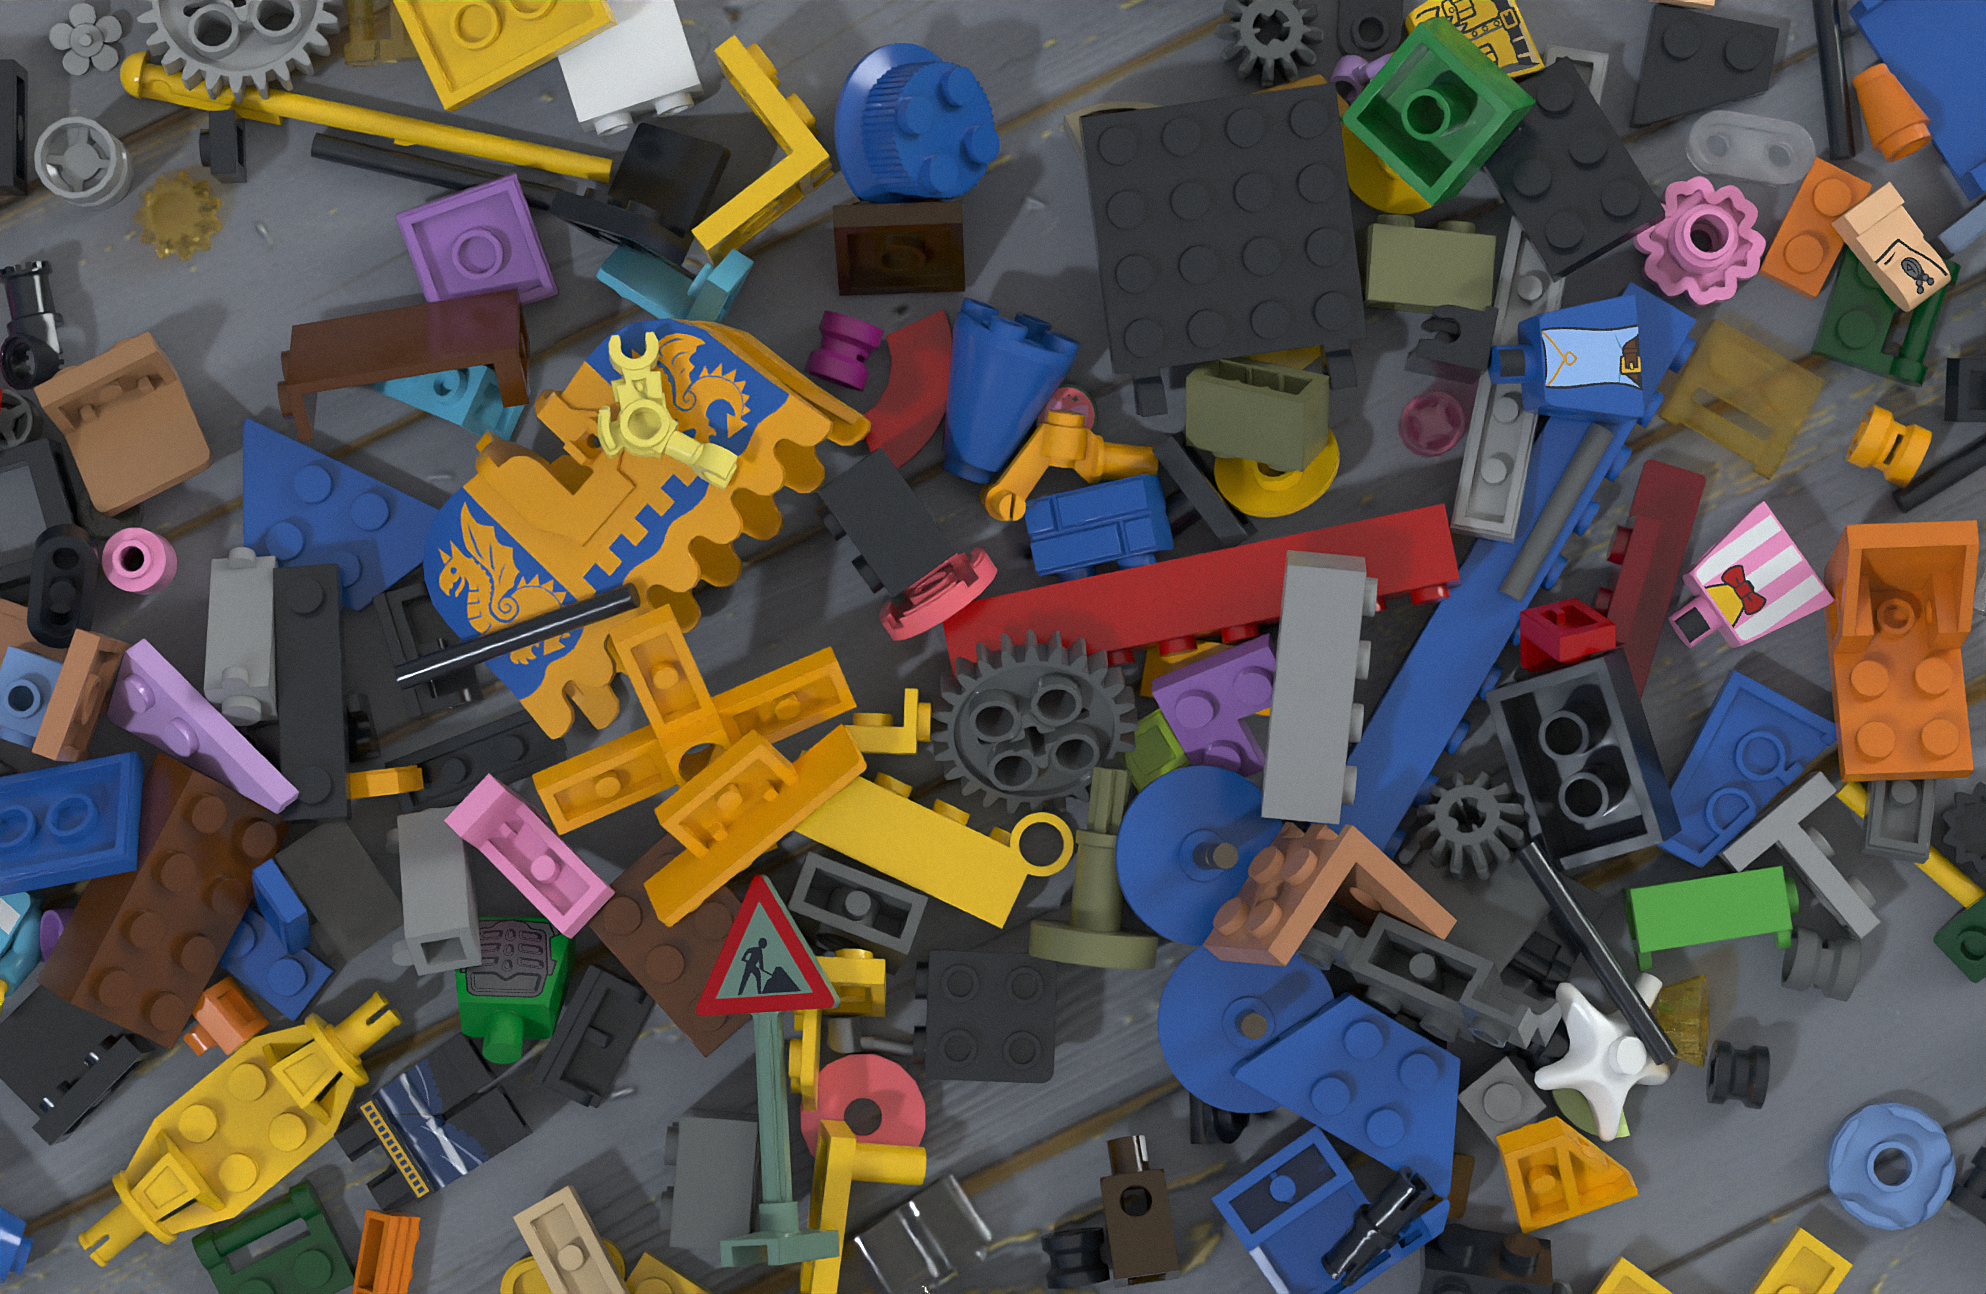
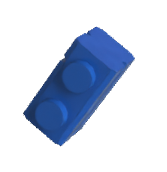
M1143 474L1025 501L1026 510L1024 515L1028 534L1032 540L1030 545L1035 570L1039 576L1058 575L1060 583L1096 576L1095 567L1118 562L1119 571L1157 563L1155 554L1171 551L1174 547L1169 517L1166 515L1167 507L1162 482L1158 475Z

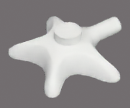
M1640 973L1634 986L1649 1009H1651L1663 984L1653 975ZM1563 982L1556 989V1000L1560 1004L1563 1013L1562 1017L1567 1027L1570 1039L1569 1051L1561 1060L1540 1068L1535 1073L1534 1081L1537 1087L1543 1090L1572 1088L1582 1092L1591 1108L1598 1136L1602 1141L1609 1142L1617 1136L1622 1108L1629 1089L1634 1084L1661 1085L1668 1081L1671 1075L1670 1069L1665 1063L1661 1065L1655 1064L1643 1042L1636 1036L1620 1010L1610 1015H1605L1591 1005L1574 985Z

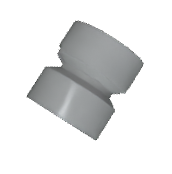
M80 116L62 118L48 126L38 139L34 152L35 170L48 189L73 207L89 212L107 210L118 204L129 192L134 178L133 159L127 147L96 121Z

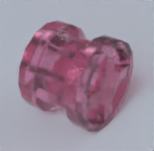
M1437 390L1422 392L1413 397L1401 411L1398 420L1399 437L1404 446L1414 455L1425 458L1439 457L1450 451L1463 436L1466 425L1464 411L1459 402L1448 393Z

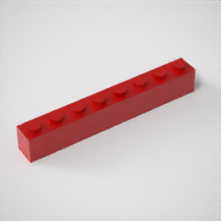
M1445 504L971 601L964 608L943 621L952 674L956 676L955 659L957 657L968 659L974 663L977 662L976 644L981 642L995 652L1000 650V635L1006 633L1015 645H1020L1024 643L1027 629H1033L1037 642L1042 644L1047 643L1055 630L1060 631L1061 644L1065 648H1069L1080 637L1084 638L1087 658L1100 650L1106 651L1108 669L1135 663L1134 652L1159 648L1160 657L1190 653L1198 650L1197 639L1216 635L1222 636L1223 644L1253 640L1261 636L1260 626L1275 624L1280 621L1287 550L1365 557L1366 577L1378 579L1374 615L1387 611L1385 603L1387 600L1411 596L1412 605L1416 606L1449 599V588L1460 586L1461 581Z

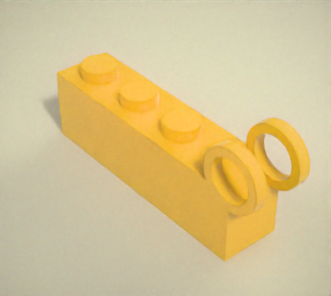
M802 750L800 756H802L807 751ZM879 771L874 782L860 776L856 777L847 788L835 794L804 819L794 830L1001 929L1027 874L1049 876L1059 872L1069 862L1074 847L1073 836L1068 825L1056 815L1045 812L1033 813L1021 819L1014 827L1012 833L993 826L989 837L966 827L970 814L937 798L931 810L908 799L913 787ZM1045 822L1051 824L1062 836L1063 849L1061 855L1050 865L1034 866L1028 863L1020 852L1019 840L1021 834L1033 823Z

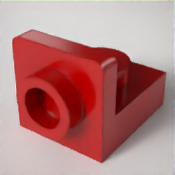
M1576 597L1520 611L1521 666L1530 673L1569 663L1583 662L1588 660L1593 653L1616 648V624Z

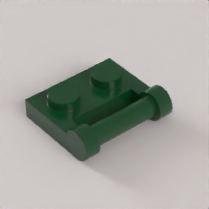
M1846 244L1810 353L1905 385L1922 387L1928 367L1923 365L1925 355L1948 286H1955L1961 266L1941 257L1950 273L1951 281L1914 308L1899 356L1893 357L1881 353L1896 304L1889 298Z
M308 1179L290 1187V1195L217 1232L209 1228L192 1237L194 1250L200 1262L208 1271L219 1294H335L354 1284L356 1270L315 1188ZM299 1218L305 1221L311 1233L310 1235L235 1272L227 1256L228 1254Z

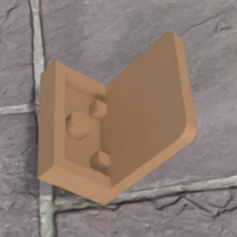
M149 331L137 337L123 339L114 344L109 351L79 366L64 368L57 372L52 379L34 387L42 409L65 436L96 510L104 517L115 516L209 469L213 464V453L176 368Z

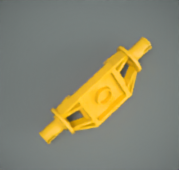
M377 990L372 994L371 998L336 1026L328 1024L319 1015L312 1012L305 1018L304 1025L260 1035L248 1041L154 1118L126 1171L120 1169L112 1177V1182L121 1202L89 1229L82 1231L78 1235V1240L84 1250L94 1247L109 1235V1240L89 1255L98 1265L105 1267L110 1263L111 1259L144 1232L152 1234L163 1244L170 1245L177 1239V1233L235 1218L243 1213L334 1138V1133L342 1126L357 1088H362L369 1082V1077L361 1065L360 1055L394 1027L403 1023L402 1017L395 1008L389 1009L374 1023L371 1022V1019L391 1002ZM341 1071L343 1075L323 1099L319 1101L317 1096ZM194 1198L198 1200L173 1216H168L169 1213Z

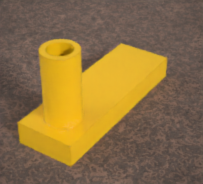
M820 1119L806 1228L838 1230L840 1256L802 1262L798 1294H837L851 1181L922 1185L926 1173V1150L924 1147L856 1142L857 1138L845 1121Z

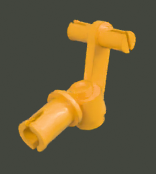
M1049 409L1046 421L1041 422L998 481L994 484L990 482V484L982 487L979 494L980 501L986 513L992 518L999 521H1009L1011 519L1012 521H1017L1025 513L1026 498L1049 465L1073 468L1088 485H1097L1100 479L1116 481L1143 474L1157 475L1158 458L1152 452L1156 446L1104 442L1101 435L1094 434L1088 427L1084 426L1085 414Z

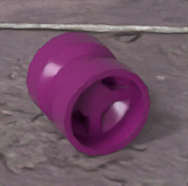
M825 310L819 325V331L822 335L821 349L818 348L810 352L804 372L838 386L863 392L869 376V371L864 361L868 360L870 353L878 350L884 331L862 320Z

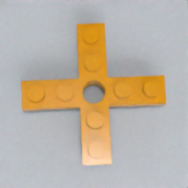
M668 603L608 629L615 649L650 724L532 775L536 790L560 836L673 786L678 785L680 789L752 729H755L770 744H773L857 706L831 646L711 697ZM711 743L706 749L698 753L685 754L696 745ZM777 843L773 844L762 854L778 848Z

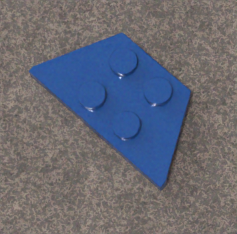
M246 418L243 424L244 547L252 549L256 557L276 556L279 568L337 563L341 568L343 605L361 613L374 603L373 596L386 593L388 589L401 579H406L423 566L425 539L432 520L439 512V509L254 420Z
M1346 991L1323 1006L1319 1014L1309 1021L1299 1022L1279 1035L1280 1040L1248 1061L1244 1058L1235 1064L1230 1072L1234 1078L1393 1170L1398 1171L1403 1166L1411 1168L1413 1174L1409 1179L1412 1180L1413 1176L1419 1173L1429 1183L1433 1193L1445 1199L1450 1193L1461 1059Z

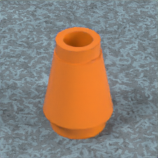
M1885 63L1868 68L1852 80V84L1857 91L1856 95L1873 151L1882 152L1886 162L1901 160L1922 149L1932 140V136L1927 128L1931 120L1894 74L1889 71Z

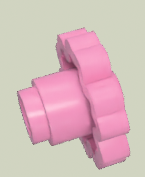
M1702 176L1691 178L1687 182L1677 181L1668 185L1662 193L1660 203L1665 210V219L1633 237L1635 248L1648 256L1641 267L1643 279L1649 284L1654 285L1657 293L1664 299H1672L1684 293L1686 300L1695 308H1702L1711 303L1726 302L1732 298L1737 290V281H1747L1757 274L1760 267V257L1766 247L1764 237L1751 229L1758 217L1756 206L1745 199L1743 193L1734 185L1724 186L1715 192L1710 181ZM1698 233L1705 237L1708 243L1706 252L1695 247L1690 234Z

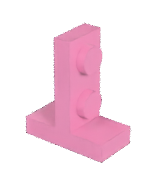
M490 774L444 820L462 839L478 848L563 935L570 939L615 894V891L547 824L549 820L531 802Z

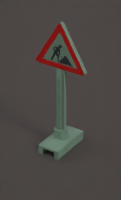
M756 875L753 877L696 1006V1013L699 1016L749 1013L754 1018L763 1203H758L760 1232L720 1240L721 1267H735L768 1262V1265H783L840 1256L838 1230L799 1227L798 1201L792 1200L783 1014L786 1011L837 1008L841 1001L778 892L766 875Z

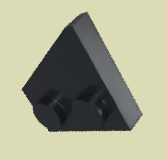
M1655 5L1651 10L1630 127L1641 129L1662 120L1684 114L1691 115L1709 110L1716 105L1731 101L1738 102L1763 95L1769 87L1779 28Z

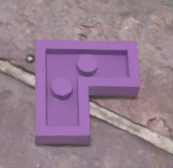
M1269 633L1152 680V694L1192 766L1224 768L1243 777L1264 770L1265 756L1243 717L1271 707L1277 648Z

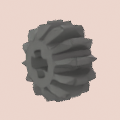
M1226 0L1223 5V12L1234 22L1217 24L1215 35L1223 40L1235 41L1221 50L1220 58L1226 63L1243 57L1244 61L1237 72L1238 79L1241 81L1248 79L1255 67L1262 70L1260 78L1261 87L1271 88L1275 69H1279L1287 83H1293L1298 78L1294 61L1309 68L1315 64L1317 56L1306 45L1321 43L1324 38V30L1318 27L1306 26V24L1318 17L1320 10L1316 4H1310L1297 9L1295 6L1299 0H1244L1246 6L1236 0ZM1272 21L1278 23L1282 27L1279 38H1286V40L1282 42L1278 39H1273L1268 45L1260 43L1258 41L1260 28L1253 29V27L1257 24L1262 28H1267Z
M1482 770L1475 778L1473 784L1467 785L1463 774L1455 771L1452 776L1453 789L1447 791L1442 786L1432 784L1430 794L1435 804L1419 805L1417 816L1419 821L1425 826L1416 833L1420 847L1431 849L1428 858L1434 868L1439 869L1450 864L1452 877L1460 882L1467 874L1469 867H1475L1479 878L1487 881L1490 876L1488 864L1494 861L1502 867L1510 868L1513 861L1507 848H1517L1524 844L1525 836L1523 830L1517 827L1525 820L1522 805L1511 803L1514 795L1512 788L1508 784L1502 783L1491 788L1490 776ZM1469 820H1481L1482 826L1480 828L1472 824L1473 832H1461L1460 826L1462 824L1470 828Z

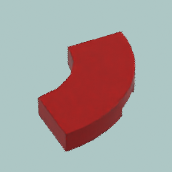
M943 309L886 336L892 358L889 383L877 404L863 414L865 418L871 421L870 432L864 437L870 452L881 447L897 470L909 463L924 449L936 433L945 415L953 337Z

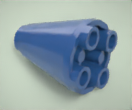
M964 298L953 330L942 451L946 453V457L942 467L964 479L981 484H990L993 473L1002 470L1073 367L1081 343L1073 338L1051 331L1052 324L1035 316L1017 312L1014 321L999 317L1000 310L992 305L976 299Z

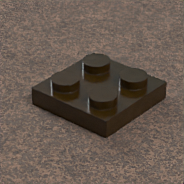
M928 198L915 203L880 204L874 201H859L852 205L833 206V229L839 296L965 291L962 201L944 202L940 199Z

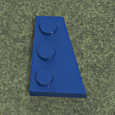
M1730 670L1668 786L1682 831L1664 843L1655 846L1696 868L1702 869L1757 816V813L1785 786H1789L1816 756L1837 740L1835 724L1742 673Z

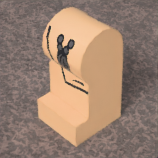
M1888 182L1833 221L1831 225L1889 298L1905 312H1910L1951 281V277L1941 257L1924 240V234L1902 206L1905 201L1891 182Z

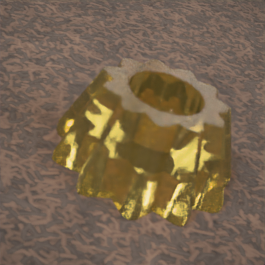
M185 171L179 172L172 180L163 175H157L154 190H142L139 192L138 197L143 207L132 216L135 222L143 226L139 238L140 242L143 244H155L157 255L161 259L175 252L183 261L187 262L194 248L203 251L210 250L209 235L223 229L222 223L215 217V214L222 207V201L208 196L209 182L207 180L192 183Z
M1698 975L1662 987L1657 1003L1658 1013L1656 1019L1678 1050L1674 1057L1697 1067H1704L1705 1056L1708 1054V1038L1710 1035L1709 1017L1711 1005L1706 975Z

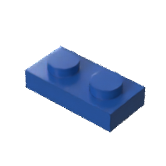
M250 904L218 962L221 967L293 1022L300 1019L336 972L333 967L307 947L294 955L291 952L287 953L262 914Z

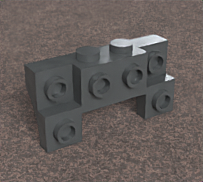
M1329 901L1295 952L1302 960L1317 968L1329 970L1332 964L1352 972L1362 994H1364L1362 998L1364 1002L1392 1017H1396L1399 1011L1421 1020L1420 1026L1424 1030L1448 1042H1455L1457 1036L1474 1044H1477L1478 1040L1481 1039L1488 1044L1501 1048L1505 1046L1507 1041L1524 1049H1527L1530 1041L1546 1047L1563 1015L1559 1002L1549 997L1543 1003L1504 986L1494 962L1382 913H1378L1372 927H1369L1342 915L1337 904Z

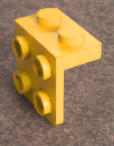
M841 949L835 951L834 957L815 956L841 1001L840 1005L837 1008L792 1011V1015H794V1031H803V1039H790L788 1073L789 1078H791V1093L802 1095L804 1111H817L822 1015L886 1017L887 987L885 959H873V953L870 951Z

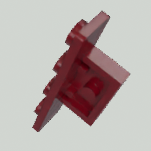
M1652 459L1647 460L1643 464L1625 526L1617 524L1612 534L1606 561L1614 564L1607 587L1599 585L1591 603L1592 609L1616 624V648L1593 653L1590 657L1623 647L1640 701L1706 483V478L1702 474Z

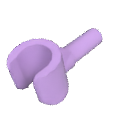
M1386 54L1370 63L1357 55L1343 56L1337 62L1328 83H1335L1337 81L1351 83L1352 86L1345 99L1348 103L1352 104L1390 59L1392 54Z

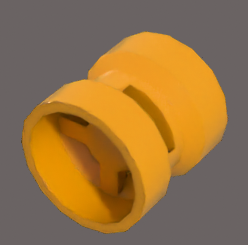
M1874 404L1869 408L1859 424L1848 447L1845 461L1861 469L1868 467L1876 468L1883 472L1886 481L1903 489L1909 484L1918 470L1931 442L1932 432L1915 423L1904 426L1894 421L1892 412Z

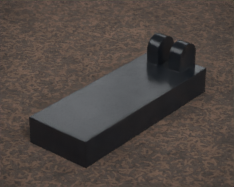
M524 709L384 764L386 769L412 765L422 768L424 790L396 794L402 813L405 815L421 812L429 808L456 806L488 774L506 786L529 778L535 773L568 760L565 753L568 749L564 738L551 739L529 712Z

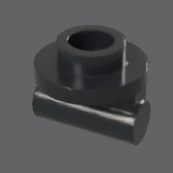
M1189 1092L1190 1144L1234 1143L1246 1128L1250 1113H1236L1216 1108Z

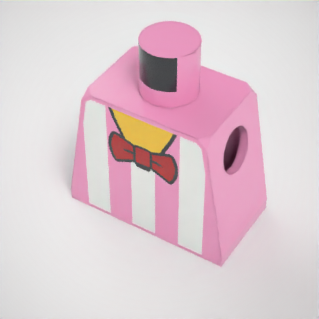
M1765 501L1745 511L1682 574L1681 577L1695 599L1668 617L1677 635L1689 648L1694 647L1716 630L1721 633L1731 648H1736L1826 607L1835 600Z

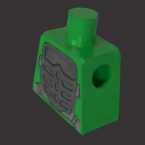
M478 916L482 965L455 969L462 1033L468 1037H484L482 1054L487 1060L498 1064H511L521 1058L523 1039H548L553 1036L577 961L576 938L574 936L570 939L563 935L547 918Z

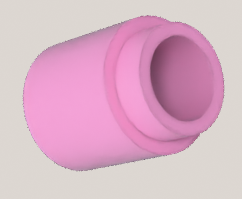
M127 528L114 534L106 543L102 553V566L106 577L116 587L140 595H151L162 591L171 583L177 570V557L174 548L164 537L142 528ZM140 549L144 555V563L140 569L131 572L130 559L133 553Z

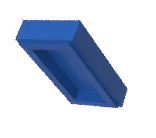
M271 858L252 870L253 875L251 878L256 905L286 952H291L294 955L312 943L308 914Z

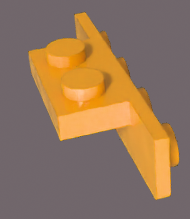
M841 723L793 763L787 760L755 729H752L654 809L660 825L687 848L643 883L657 917L663 924L671 927L689 912L697 909L706 898L737 873L748 868L758 856L788 832L795 830L804 819L835 794L847 788L856 777L866 770L867 764L849 729Z

